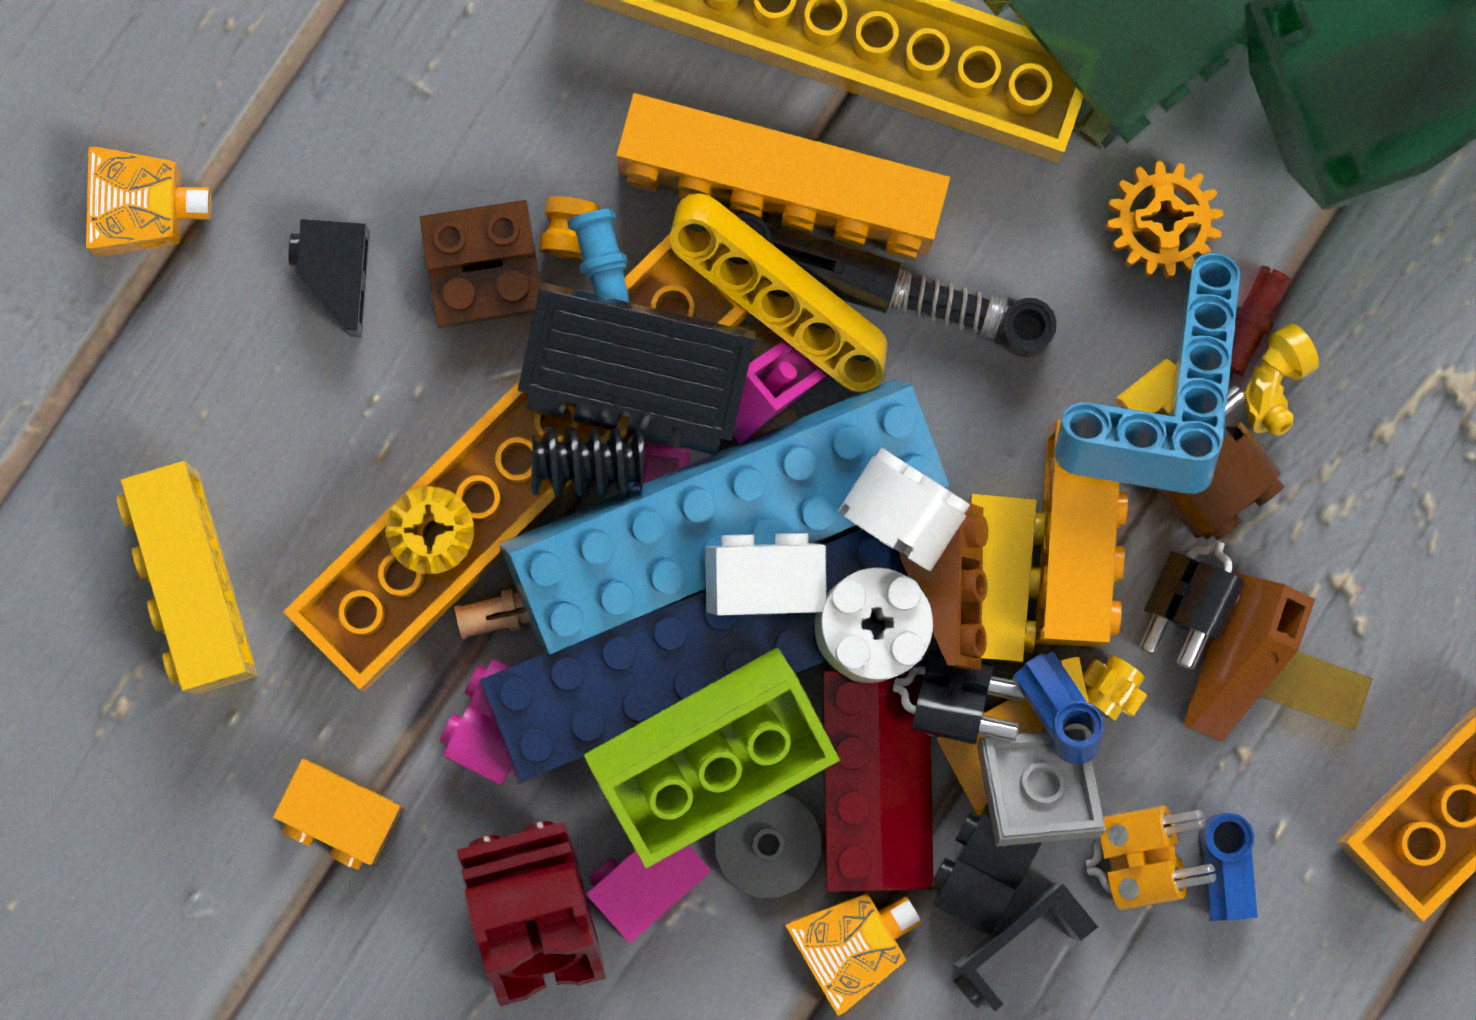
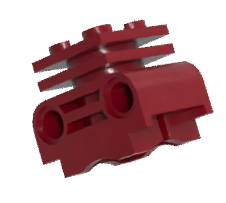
M550 821L536 822L526 826L522 833L503 838L496 835L482 836L471 841L469 847L457 850L458 859L463 868L461 870L463 880L467 887L465 889V896L476 944L481 953L485 974L488 981L492 984L500 1007L527 1000L535 993L547 988L544 979L546 974L554 973L557 985L572 984L580 986L606 979L605 966L590 907L583 889L584 885L579 872L577 857L564 822L556 824Z

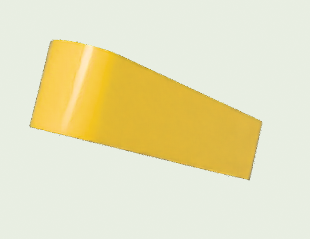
M696 193L686 196L679 202L676 207L669 242L672 250L680 259L845 388L862 393L871 391L879 386L884 376L888 345L886 337L880 329L716 199L706 194ZM700 224L701 226L705 227L707 231H693L689 229L686 225ZM741 257L749 263L743 265L735 264L728 258ZM783 290L789 293L790 296L779 297L770 291ZM820 322L829 325L831 328L818 329L811 324ZM865 355L871 358V360L859 361L852 356Z

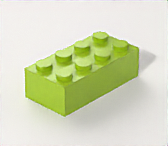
M778 648L771 650L583 755L645 868L654 865L840 761L797 676Z

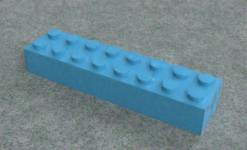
M895 378L877 386L871 391L859 393L749 439L741 445L737 444L717 453V456L711 455L642 484V494L639 486L631 489L628 498H621L620 494H617L500 543V548L538 643L550 655L706 589L705 546H721V535H754V545L775 544V534L808 533L809 543H815L855 526V523L837 511L871 458L877 455L881 447L942 487L949 486L913 385Z

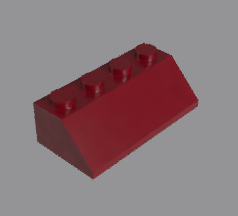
M826 671L821 674L822 726L840 761L823 770L826 891L934 889L930 886L934 878L931 736L911 730L915 714L908 712L903 707L901 695L893 691L895 679L905 678L909 673L907 671L888 680L875 683L854 681L839 671ZM924 674L916 675L912 683L903 686L909 693V701L912 705L917 706Z

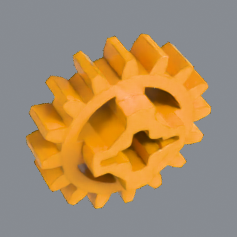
M1157 161L1150 176L1142 167L1136 168L1133 172L1135 185L1121 180L1116 187L1124 199H1110L1107 209L1118 214V217L1107 221L1105 230L1118 232L1120 236L1112 244L1111 248L1113 251H1120L1124 248L1128 250L1130 254L1124 264L1128 268L1133 266L1138 260L1145 263L1144 277L1149 278L1156 267H1162L1166 280L1172 279L1175 276L1176 265L1179 264L1187 274L1191 273L1195 261L1194 255L1199 258L1201 255L1212 253L1209 246L1205 244V241L1217 242L1221 238L1222 232L1211 227V223L1220 220L1224 216L1223 210L1210 209L1209 203L1218 194L1216 189L1202 192L1199 185L1202 183L1204 175L1199 172L1191 180L1185 178V164L1179 163L1172 173H1166L1163 162ZM1174 188L1187 195L1193 204L1187 205L1174 194ZM1150 189L1149 205L1146 209L1130 212L1134 199L1145 190ZM1160 209H1165L1166 217L1178 220L1174 222L1168 232H1164L1161 223H1153L1152 221ZM1198 228L1194 242L1188 248L1179 252V235L1184 231H1192ZM1134 236H1142L1154 246L1155 253L1144 248Z

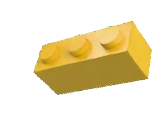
M971 494L968 498V503L984 507L983 515L988 524V540L983 547V571L987 577L988 589L986 598L982 601V625L986 631L987 646L985 653L981 656V661L1020 664L1023 662L1024 653H1033L1036 621L1027 620L1028 599H1038L1040 567H1032L1031 564L1033 545L1042 546L1045 514L1036 513L1037 500Z

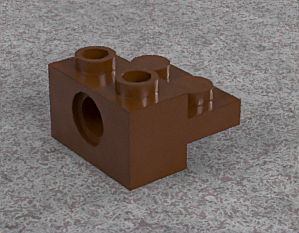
M527 200L419 216L438 328L534 313L540 287V278ZM503 262L502 267L463 272V268Z

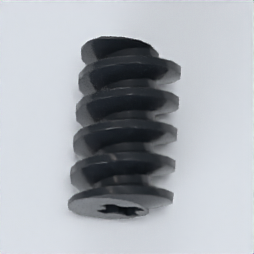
M546 426L540 441H536L533 434L532 494L540 495L546 480H550L554 495L562 496L567 481H572L576 495L584 497L590 481H594L599 497H606L612 482H616L621 498H628L634 483H638L642 494L644 436L641 429H634L629 443L624 444L619 428H613L606 444H603L597 428L591 427L584 443H580L575 427H568L563 441L558 442L553 426Z

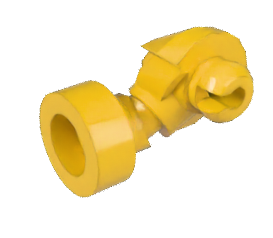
M1293 323L1270 335L1269 349L1261 358L1263 361L1261 368L1254 367L1252 380L1248 383L1246 391L1243 392L1248 423L1257 434L1268 431L1271 435L1280 436L1290 430L1293 426L1294 416L1288 411V401L1283 394L1284 387L1281 385L1283 377H1288L1291 380L1299 381L1316 371L1319 367V357L1313 342L1302 328Z

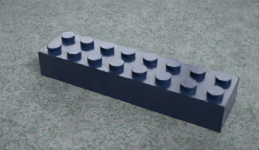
M864 529L824 544L826 553V594L847 576L864 569L885 568L897 571L908 577L900 559V552ZM706 591L637 617L550 655L545 653L481 678L479 684L519 785L585 759L584 754L775 648L779 649L795 675L828 662L821 654L815 638V617L817 612L715 615L706 611ZM871 612V616L861 622L862 630L872 631L873 639L877 640L878 633L885 630L884 621L877 620L874 612Z

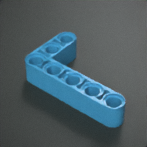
M1207 253L1194 261L1183 302L1170 416L1095 403L1079 402L1073 404L1064 411L1054 451L1055 459L1061 468L1079 476L1181 493H1199L1211 485L1224 433L1240 282V270L1235 261L1219 253Z

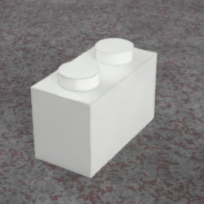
M808 533L775 534V544L754 545V535H721V546H705L707 613L715 615L823 611L826 602L825 545L809 543Z

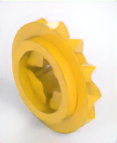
M425 486L406 492L390 509L385 533L392 554L403 566L421 574H439L454 568L465 558L473 542L474 524L469 509L458 496L446 489ZM427 507H431V514L434 515L437 524L445 525V527H454V531H445V534H439L435 537V544L432 545L433 554H428V546L425 545V540L422 536L406 533V529H414V526L423 524L424 515H427Z

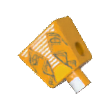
M89 147L86 249L93 256H108L177 245L180 243L181 219L210 220L212 211L211 188L182 187V172L176 162L101 147Z
M863 893L791 920L784 925L837 1016H840L906 961L895 940L918 927L922 922L907 896L878 911L868 893Z

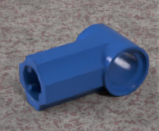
M1054 652L1041 654L1027 662L1024 667L1013 675V681L1052 738V746L1055 753L1063 761L1070 764H1082L1090 761L1097 755L1101 746L1104 720L1100 711L1093 704L1085 700ZM1081 724L1091 731L1092 736L1084 741H1074L1069 739L1063 730L1069 725Z
M1220 813L1213 815L1205 821L1204 828L1199 831V842L1204 854V865L1212 864L1215 868V871L1205 873V875L1216 873L1215 882L1206 884L1209 921L1258 918L1252 857L1255 835L1250 823L1238 814ZM1223 822L1233 824L1240 836L1237 847L1229 853H1223L1218 850L1213 840L1215 829Z

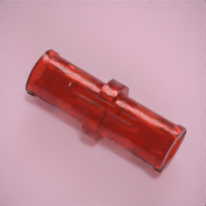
M1260 266L1259 273L1242 307L1237 306L1230 372L1233 373L1235 369V373L1239 376L1246 375L1247 368L1263 336L1271 334L1275 326L1271 320L1288 286L1292 282L1291 278L1276 269H1273L1270 273L1271 269L1268 266Z

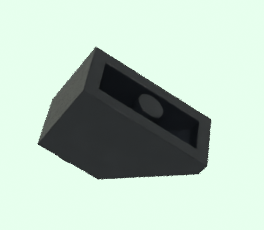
M301 219L300 233H291L289 265L297 266L296 273L351 337H362L370 238L368 227L365 223Z

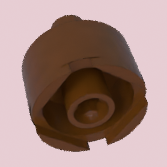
M1237 420L1225 427L1230 435L1222 442L1211 485L1207 489L1199 493H1181L1157 489L1195 538L1204 537L1205 540L1212 536L1216 540L1223 538L1242 522L1238 515L1239 512L1254 502L1258 506L1265 504L1284 488V485L1278 479L1281 474L1280 469L1241 420Z

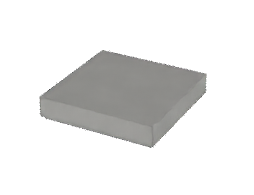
M1085 728L1063 730L1069 739L1074 741L1087 740ZM1047 731L1018 734L1014 742L988 736L980 737L976 745L996 846L1094 838L1103 835L1106 829L1092 760L1082 764H1070L1063 761L1055 753L1052 746V738Z

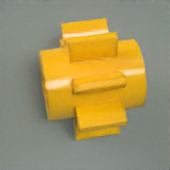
M1113 654L1105 665L1097 659L1093 660L1083 674L1085 686L1088 687L1086 692L1089 703L1093 704L1102 716L1113 722L1117 720L1121 712H1124L1129 717H1134L1148 696L1138 689L1145 676L1129 663Z

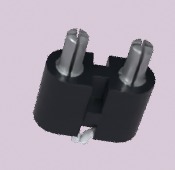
M1212 539L1208 546L1195 547L1186 556L1173 551L1169 552L1144 608V611L1153 616L1139 645L1141 650L1149 654H1157L1170 623L1187 630L1190 629L1178 656L1177 663L1184 668L1194 669L1207 639L1211 638L1219 641L1245 583V580L1231 573L1232 561L1223 553L1224 543ZM1215 550V555L1218 560L1223 562L1224 569L1201 561L1198 562L1194 558L1199 554L1207 555Z
M933 651L929 653L926 667H914L905 678H896L893 691L901 695L903 707L908 712L915 714L912 731L976 745L978 734L1014 742L1018 735L1019 728L1017 723L982 716L987 694L1023 702L1025 698L1014 681L992 676L994 665L981 662V670H967L948 666L943 654ZM924 674L917 706L910 703L909 693L903 686L912 683L916 675Z

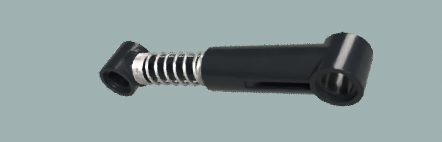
M740 213L736 215L784 254L822 265L819 268L793 260L845 302L886 313L889 308L898 311L902 307L903 313L908 312L910 309L917 311V317L922 316V314L930 315L932 322L936 318L945 320L946 326L954 322L959 324L960 330L965 326L971 327L974 334L980 330L981 336L984 335L985 337L988 336L989 339H995L996 344L1003 345L1008 352L1018 357L1028 358L1038 355L1049 345L1056 332L1057 321L1054 311L1047 303L1037 298L1017 300L1008 297V300H1003L1002 298L999 299L998 297L991 296L988 300L982 298L980 291L972 295L968 294L966 287L958 291L954 289L952 283L945 287L940 285L938 279L931 283L925 281L924 275H921L919 278L911 277L910 271L906 272L905 269L902 270L900 268L901 262L766 223L753 214ZM741 257L728 258L735 264L743 265L749 263ZM1021 315H1031L1036 318L1042 328L1041 336L1033 341L1019 338L1013 327L1014 319Z

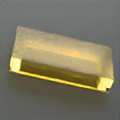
M1297 652L1260 697L1354 730L1356 729L1373 678Z

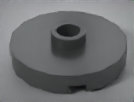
M784 793L775 796L723 825L715 833V856L723 875L739 891L757 898H781L799 890L814 875L822 855V835L813 813L797 798ZM765 834H772L778 839L779 848L772 855H764L758 849V841Z

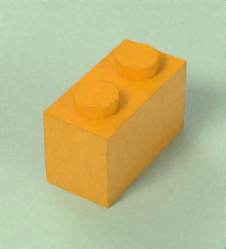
M302 758L273 818L285 823L281 830L282 834L307 846H310L313 839L316 838L334 847L330 854L331 858L359 870L363 862L371 866L376 865L404 806L321 765Z

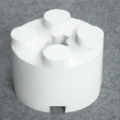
M881 447L877 455L871 458L837 512L888 546L904 553L910 560L931 571L967 516L965 512L970 504Z
M885 568L860 570L841 580L826 594L823 611L817 612L815 617V638L821 654L841 674L851 680L864 683L885 681L912 668L922 659L926 652L933 630L931 608L917 582L897 571ZM871 612L875 613L877 620L884 621L885 630L878 633L877 640L873 639L872 631L862 630L861 622L869 618Z

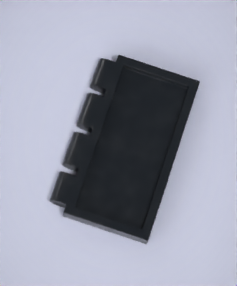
M542 282L538 291L518 391L528 393L525 411L563 419L566 403L576 404L573 418L575 423L611 431L613 428H617L619 416L623 415L630 417L627 435H632L634 429H641L644 439L669 444L673 427L683 429L680 447L717 456L720 440L732 441L757 332Z

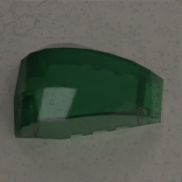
M1254 0L1245 5L1248 62L1251 78L1287 172L1322 210L1339 208L1404 188L1476 139V0Z

